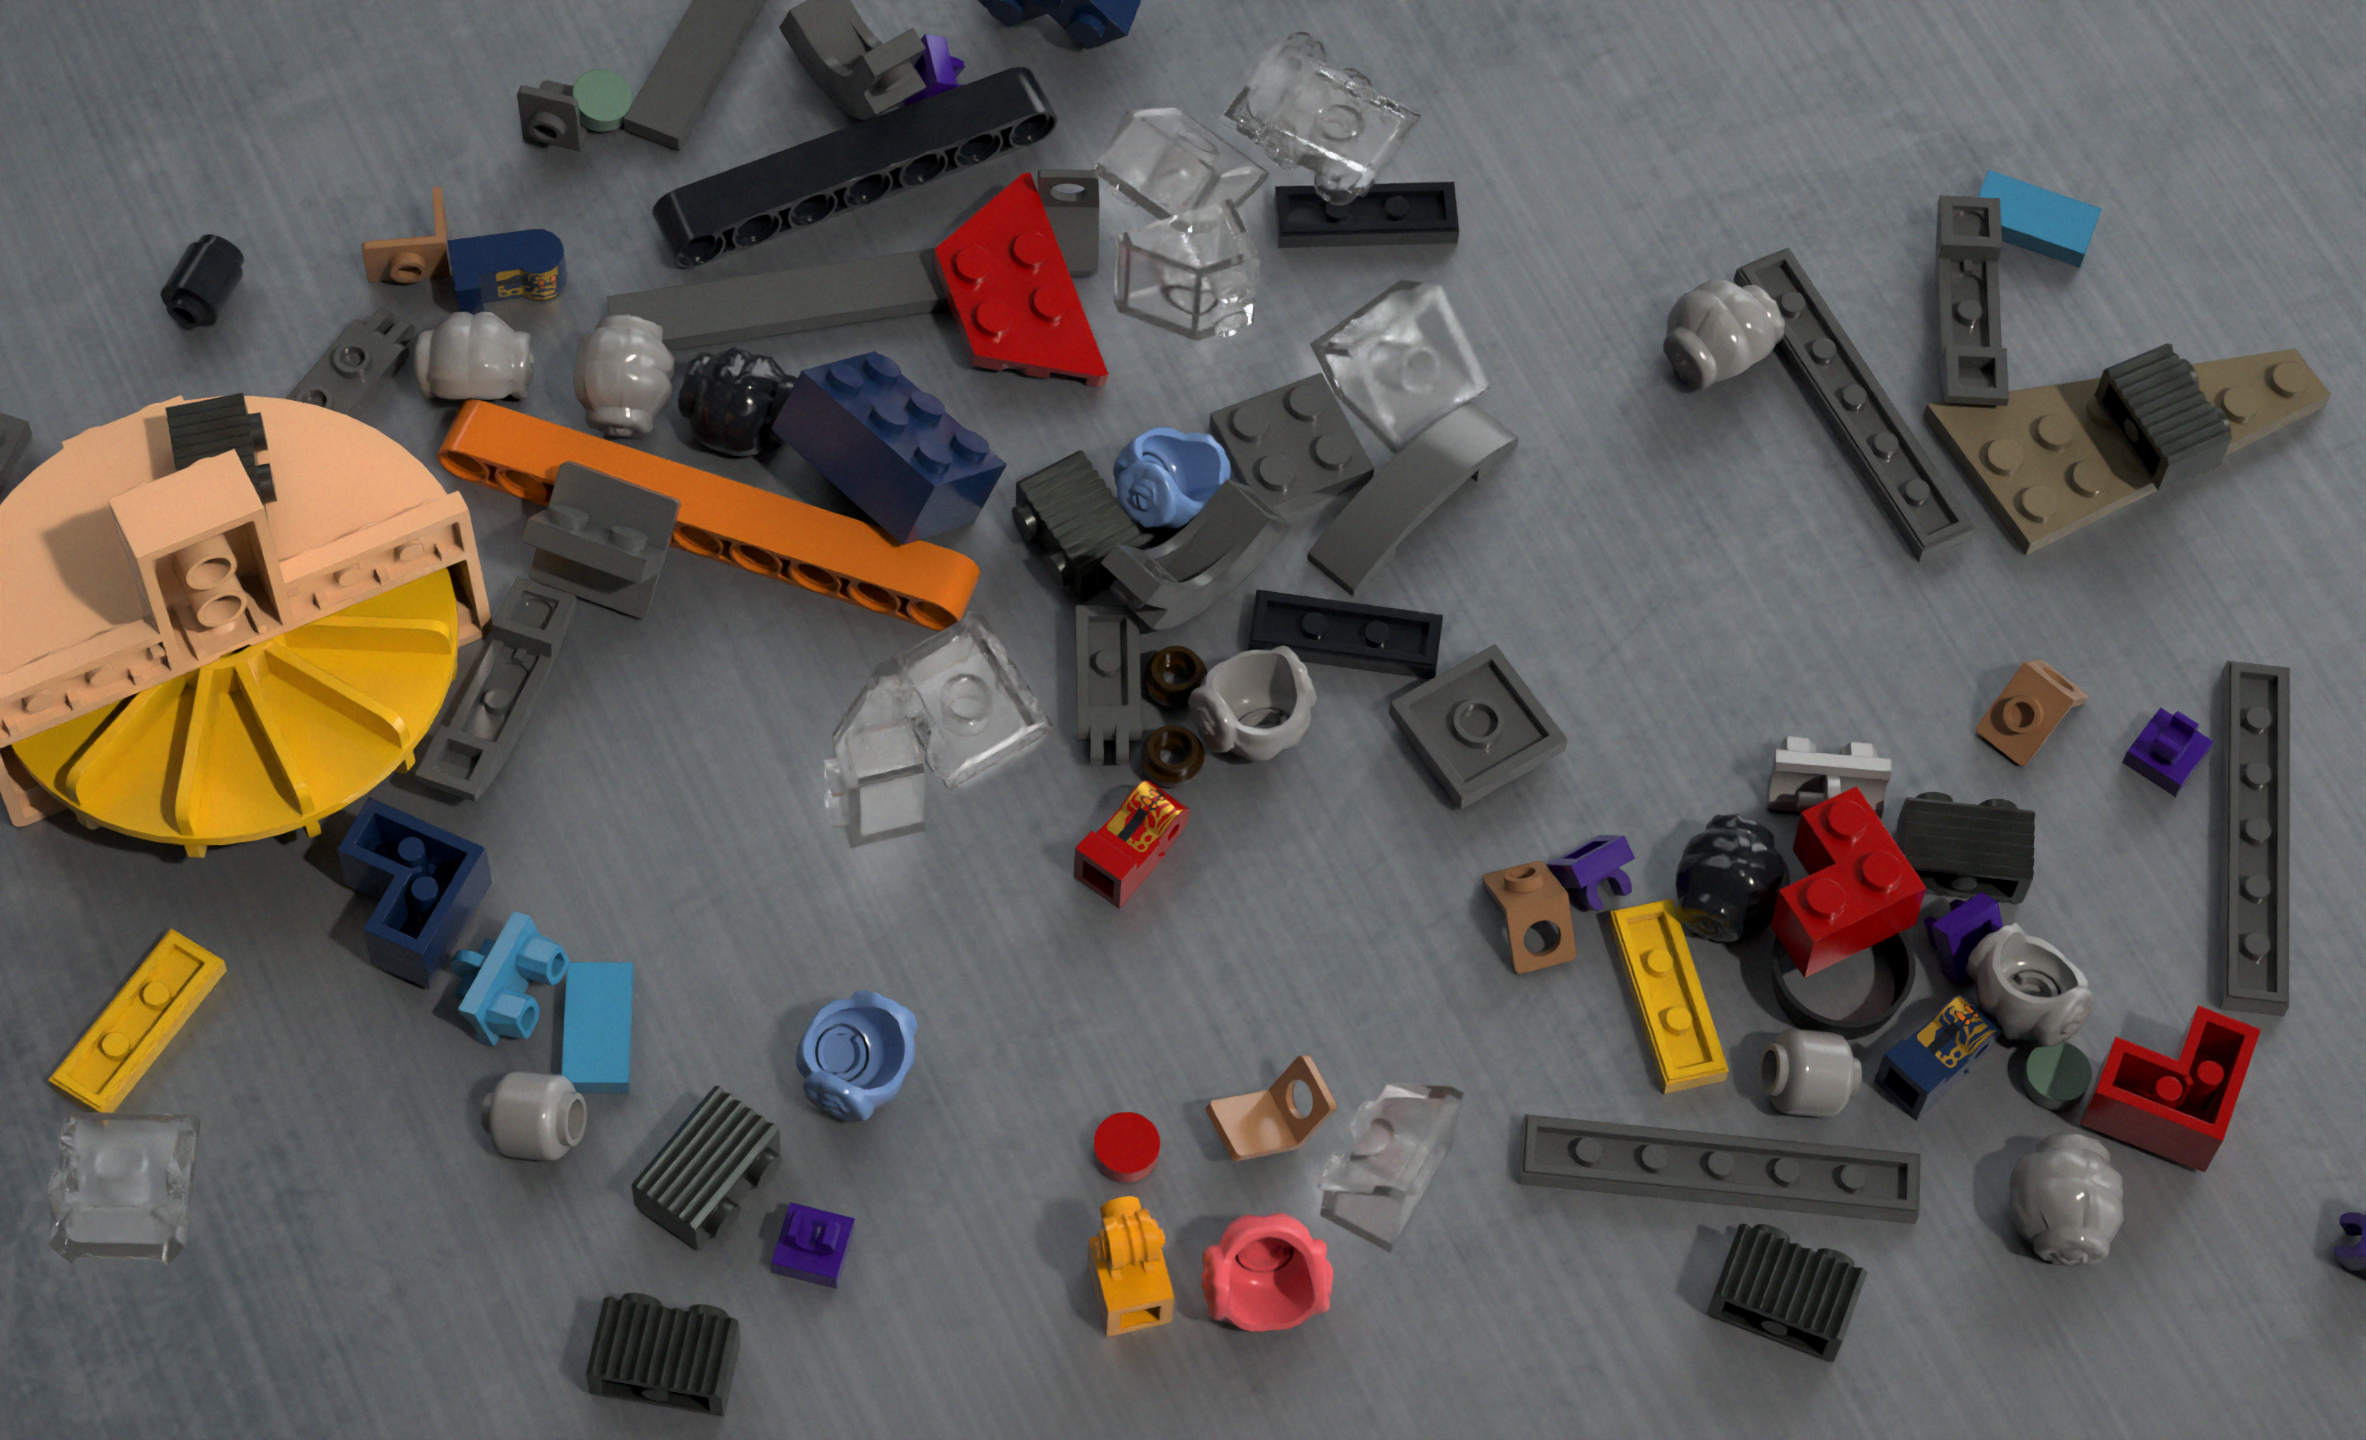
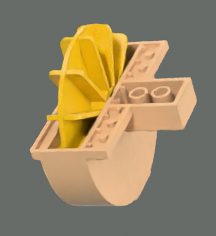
M179 395L162 403L150 404L139 412L103 426L89 428L75 437L62 441L63 449L30 473L11 491L0 505V796L12 824L16 827H24L69 808L75 812L78 822L91 830L102 826L136 838L159 843L184 845L189 858H204L207 845L255 841L284 834L303 827L308 839L322 834L318 820L343 809L362 797L393 771L406 774L416 762L413 752L414 748L429 730L442 707L451 682L456 679L458 648L484 638L492 631L493 623L470 513L459 490L447 495L442 485L418 459L377 429L348 415L318 405L282 398L244 396L249 414L261 412L268 443V450L256 452L258 465L270 463L277 494L276 502L265 503L267 516L264 506L235 449L215 457L200 459L189 467L176 472L166 407L218 397L184 401L182 395Z

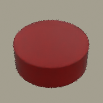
M1120 1112L1107 1117L1098 1126L1094 1135L1093 1156L1099 1170L1110 1179L1119 1182H1135L1148 1176L1158 1163L1160 1136L1155 1125L1146 1117L1134 1112Z

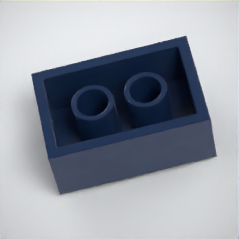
M876 351L802 370L771 428L775 434L902 545L974 523L1007 465L989 449V444L982 436L965 429L945 411V407L939 399L921 391L901 374V369L895 361L887 356L878 354Z

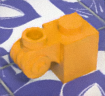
M1125 1196L1106 1202L1100 1207L1102 1218L1101 1230H1099L1098 1236L1089 1238L1087 1265L1106 1337L1172 1323L1175 1297L1162 1252L1163 1245L1166 1244L1163 1229L1158 1228L1157 1222L1154 1218L1151 1219L1146 1208H1141L1137 1197Z

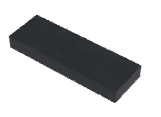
M1454 182L1275 186L1274 203L1278 248L1458 243L1459 223Z
M1256 589L1248 651L1272 650L1279 646H1287L1299 657L1301 662L1433 679L1437 669L1443 615Z

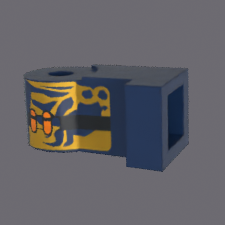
M529 229L447 240L459 312L467 311L475 315L479 312H484V303L516 299L520 296L532 300L545 301L561 293L567 283L564 247L561 240L554 233L547 230Z
M1960 994L1942 1007L1929 1022L1909 1039H1901L1884 1054L1874 1082L1917 1121L1969 1073V1069L1993 1046L2002 1030L1964 995ZM1901 1077L1908 1084H1910L1918 1093H1914L1910 1091L1908 1088H1906L1901 1080Z

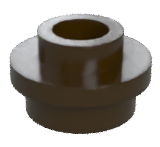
M1169 646L1160 650L1148 661L1144 672L1145 688L1150 697L1163 706L1171 708L1189 706L1188 699L1192 691L1201 686L1207 674V669L1201 658L1189 648ZM1171 675H1179L1186 680V683L1175 685L1166 682L1165 679Z
M1166 725L1157 729L1146 738L1141 748L1140 761L1144 773L1150 780L1164 787L1176 788L1193 782L1200 775L1204 766L1205 753L1202 743L1189 729L1179 725ZM1168 754H1175L1180 756L1183 762L1180 764H1168L1163 762L1161 758Z

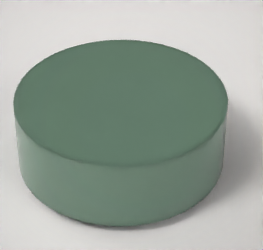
M605 69L590 70L582 74L577 79L571 95L578 100L580 124L598 132L612 131L623 125L624 117L631 108L633 101L632 91L626 80L617 73Z
M2061 1042L2052 1047L2040 1044L2029 1055L2022 1072L2023 1086L2029 1097L2040 1106L2052 1110L2068 1109L2079 1103L2084 1097L2092 1078L2091 1065L2086 1055L2079 1048L2067 1042Z

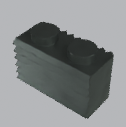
M2166 343L2104 369L2094 396L2157 491L2163 492L2167 487L2173 488L2179 482L2184 483L2189 478L2194 479L2197 475L2205 474L2210 469L2215 470L2221 465L2232 440L2228 418L2219 407H2212L2211 402L2206 401L2204 392L2199 391L2198 376L2194 367L2188 360L2184 358L2179 359V355L2173 352L2172 344Z
M243 393L166 407L176 472L189 467L200 459L215 457L235 449L264 506L267 516L265 503L276 502L277 494L270 463L258 465L256 452L268 450L261 412L248 413Z
M1079 450L1016 482V506L1012 507L1011 511L1018 530L1028 541L1037 538L1046 551L1044 562L1054 582L1061 588L1069 584L1080 601H1086L1090 596H1097L1101 590H1108L1116 580V577L1101 564L1116 543L1140 550L1146 549L1143 535L1139 534L1137 526L1132 524L1130 516L1126 515L1124 508L1119 505L1117 498L1112 495L1110 488L1106 487L1104 480L1099 477L1097 470L1093 468L1091 461L1086 458L1084 451Z
M1926 792L1918 795L1916 798L1906 797L1897 820V845L1926 886L1925 895L1935 893L1938 896L1947 894L1951 898L1961 896L1966 899L1983 892L1994 900H1999L2002 903L2011 901L2016 905L2023 903L2033 881L2035 811L2017 809L2015 803L2005 799H1989L1976 805L1953 802L1952 797L1944 793Z
M715 1085L632 1183L634 1206L697 1251L702 1249L706 1240L710 1239L711 1236L718 1240L730 1230L741 1210L738 1202L745 1197L747 1191L753 1186L757 1189H762L776 1174L782 1162V1156L779 1154L781 1151L779 1129L774 1123L768 1122L764 1116L758 1115L752 1108L746 1107L742 1101L736 1100L731 1093H726L721 1086Z
M1739 1224L1706 1314L1834 1362L1844 1340L1867 1271L1862 1267H1854V1261L1840 1251L1821 1248L1815 1252L1812 1248H1803L1799 1243H1791L1789 1235L1774 1226L1757 1224L1751 1228L1748 1224Z
M626 1293L622 1295L620 1300L605 1297L586 1371L589 1394L724 1417L737 1356L740 1350L739 1321L729 1317V1314L723 1309L706 1304L691 1305L688 1311H683L679 1308L670 1309L662 1306L658 1299L641 1293Z

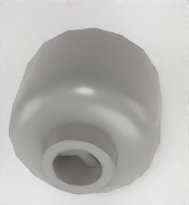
M1788 1029L1780 1033L1773 1043L1765 1046L1759 1060L1758 1081L1762 1093L1769 1097L1776 1110L1790 1115L1832 1117L1843 1110L1848 1103L1849 1097L1855 1096L1861 1085L1862 1068L1860 1061L1853 1057L1851 1047L1845 1038L1833 1032Z
M516 1071L506 1074L497 1084L495 1092H490L485 1097L481 1111L482 1126L486 1132H490L492 1142L498 1152L506 1157L554 1161L565 1156L571 1146H576L581 1141L587 1121L586 1102L583 1095L576 1092L573 1083L563 1075Z

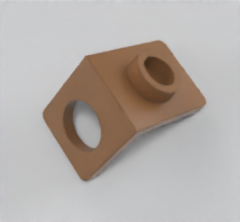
M442 186L432 187L435 236L373 240L362 243L363 260L369 282L398 281L401 283H414L423 278L451 276L447 242V218Z
M2041 659L2027 661L2022 664L1977 724L1976 731L2018 765L2024 766L2029 764L2069 709L2084 705L2089 696Z
M1543 861L1517 865L1482 876L1483 886L1505 915L1512 967L1518 974L1573 961L1576 958L1577 953L1568 892ZM1542 920L1555 923L1558 928V937L1551 948L1538 953L1531 952L1525 948L1524 935L1532 924Z
M1301 1055L1292 1062L1268 1090L1212 1100L1206 1106V1112L1230 1157L1235 1161H1241L1301 1149L1336 1111L1337 1104L1311 1056ZM1299 1080L1304 1081L1308 1085L1313 1098L1312 1110L1308 1117L1303 1116L1297 1110L1294 1102V1087Z

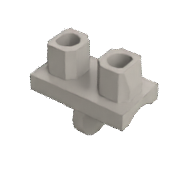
M1787 736L1783 739L1781 749H1775L1766 796L1767 809L1802 812L1858 786L1879 819H1882L1886 788L1892 772L1891 759L1878 758L1875 747L1871 743L1849 742L1841 747L1839 755L1816 753V745L1809 738Z

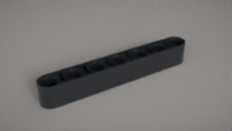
M1014 67L666 193L656 202L652 214L677 264L683 268H695L1032 146L1049 136L1056 128L1058 120L1032 71L1027 67Z

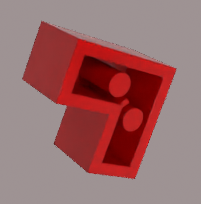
M1858 786L1801 812L1792 850L1809 876L1779 890L1770 927L1781 941V944L1802 976L1806 978L1916 925L1926 886Z
M2198 1005L2180 1039L2174 1058L2115 1036L2098 1071L2080 1124L2206 1172L2224 1140L2261 1029Z

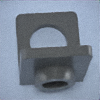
M549 80L543 81L539 89L524 85L520 86L517 99L523 139L581 151L588 128L580 124L578 100L571 96L574 86Z
M1039 170L1038 193L1070 276L1096 275L1098 273L1099 172L1096 170ZM1060 184H1076L1085 189L1076 193H1063L1053 189V187Z

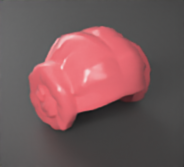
M1274 1213L1265 1216L1243 1215L1230 1222L1220 1244L1208 1246L1202 1253L1204 1271L1201 1274V1285L1207 1303V1314L1213 1320H1225L1239 1329L1262 1332L1290 1329L1302 1324L1313 1315L1327 1312L1331 1307L1329 1298L1332 1293L1331 1286L1333 1281V1269L1326 1259L1327 1244L1321 1239H1312L1308 1229L1302 1223L1285 1213Z

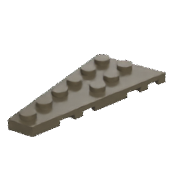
M2295 348L2192 364L2198 376L2199 391L2204 392L2206 401L2211 402L2212 407L2217 406L2225 413L2230 423L2232 440L2225 456L2325 407L2331 394ZM2101 378L2009 391L2007 406L1946 403L1945 401L1929 403L1926 406L1923 417L2025 556L2157 491L2094 396Z

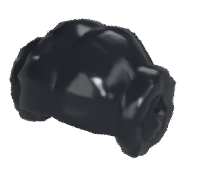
M734 346L714 355L700 352L689 361L677 400L678 409L682 417L690 420L691 432L704 446L736 456L755 455L765 451L773 442L778 444L784 443L771 428L797 378L792 375H786L772 357L761 354L753 355L746 350H740Z
M1719 814L1714 816L1706 825L1704 832L1693 836L1689 840L1683 851L1682 859L1678 864L1675 880L1678 898L1676 908L1678 921L1688 930L1697 933L1701 938H1712L1715 941L1735 942L1740 940L1743 934H1755L1769 926L1772 922L1779 890L1790 885L1789 870L1782 856L1775 850L1773 834L1760 823L1745 818L1740 814Z

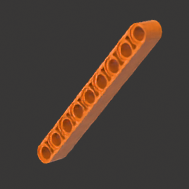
M469 399L462 402L437 453L439 464L458 478L546 507L549 506L558 471L562 463L570 460L677 498L681 502L669 544L671 547L938 632H953L958 629L981 575L979 567L973 560L954 550L922 540L902 545L884 528L486 401Z

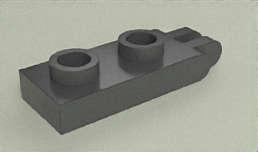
M385 308L378 309L367 323L360 319H355L285 399L318 405L357 420L406 363L410 350L405 346L414 334V325L401 319L392 327L395 315Z
M1076 605L1077 741H1090V764H1103V741H1115L1116 764H1129V741H1141L1142 733L1139 616L1127 605Z

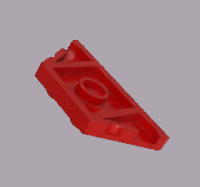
M1030 172L1023 173L934 249L933 265L972 366L1000 371L1012 368L1019 370L1024 375L1046 379L1049 378L1050 372L1086 378L1085 385L1103 386L1106 383L1108 371Z

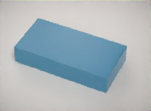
M1989 169L1978 197L2000 198L2002 241L2081 267L2102 208Z
M569 962L566 970L562 1075L573 1083L577 1093H630L634 998L633 962Z

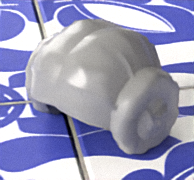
M1725 279L1709 280L1695 287L1693 291L1681 296L1669 312L1667 336L1663 343L1664 353L1684 383L1689 384L1696 390H1705L1715 382L1741 374L1754 363L1766 358L1772 352L1774 346L1783 338L1785 320L1781 317L1776 301L1771 299L1762 288L1756 285L1740 287Z
M467 311L454 312L436 329L420 332L414 347V373L419 385V391L425 399L437 396L444 399L472 398L492 400L512 395L515 399L524 400L527 397L528 386L532 382L534 375L531 335L526 332L512 330L493 312H479L475 315Z
M612 315L598 322L595 326V332L582 338L576 352L573 386L577 400L586 410L585 420L589 428L625 439L644 438L651 432L654 426V419L669 405L673 389L671 380L674 377L675 358L662 343L663 330L661 326L635 315Z
M1279 646L1272 650L1245 651L1214 666L1205 675L1201 686L1192 691L1188 699V705L1190 707L1192 723L1197 728L1202 739L1214 752L1221 753L1231 750L1233 753L1250 761H1266L1273 758L1276 754L1295 747L1300 743L1310 725V709L1314 707L1317 695L1312 685V679L1308 676L1305 664L1300 661L1299 657L1289 647Z
M2012 922L2001 927L1998 931L1988 934L1978 943L1968 957L1966 973L1977 984L1979 1010L1992 1022L1997 1023L2002 1030L2001 1032L2008 1039L2037 1040L2043 1046H2056L2070 1039L2072 1035H2076L2091 1013L2093 995L2088 990V981L2084 974L2050 943L2041 938L2025 935L2024 930L2016 922Z
M2058 1133L2044 1138L2036 1145L2035 1153L2028 1154L2017 1162L2010 1178L2009 1204L2011 1221L2018 1234L2034 1245L2036 1255L2040 1256L2043 1260H2049L2055 1265L2092 1266L2100 1263L2108 1255L2110 1242L2116 1236L2124 1221L2123 1205L2121 1203L2123 1200L2122 1184L2124 1179L2110 1163L2108 1149L2097 1137Z

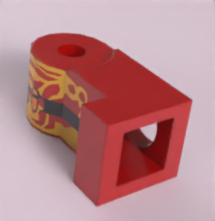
M1145 780L1131 791L1120 808L1097 833L1091 830L1075 847L1073 877L1120 909L1164 859L1167 850L1185 828L1190 817V809L1151 781ZM1100 872L1103 873V874H1104L1105 876H1107L1108 878H1110L1111 880H1113L1114 882H1111V881H1108L1107 879H1105V878L1100 874Z

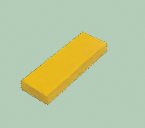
M1673 899L1610 911L1608 924L1663 1094L1726 1081L1729 1069L1681 924L1676 916Z
M171 928L48 1079L51 1089L98 1119L106 1122L225 974L227 968L224 960Z

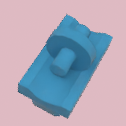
M513 911L496 941L485 939L478 953L465 949L458 950L450 963L451 969L462 979L455 992V996L462 1001L458 1011L461 1016L475 1027L476 1033L474 1037L477 1042L495 1047L501 1035L528 1039L539 1020L540 1007L535 998L524 994L532 980L550 986L559 984L569 966V958L561 944L541 935L528 915Z

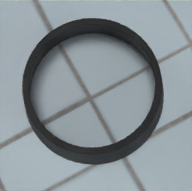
M1899 932L1875 944L1885 955L1892 968L1895 980L1894 998L1889 1009L1875 1017L1860 1021H1838L1823 1017L1806 1008L1793 996L1786 986L1780 971L1782 959L1787 951L1776 936L1772 953V982L1779 1005L1786 1015L1804 1030L1833 1032L1843 1036L1845 1040L1859 1039L1876 1032L1890 1020L1905 1002L1914 983L1916 971L1915 957L1905 932Z

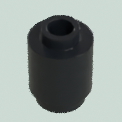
M206 234L201 236L198 242L188 245L161 291V298L167 307V312L176 322L190 328L212 326L217 322L243 277L241 266L244 263V257L233 243L220 236Z

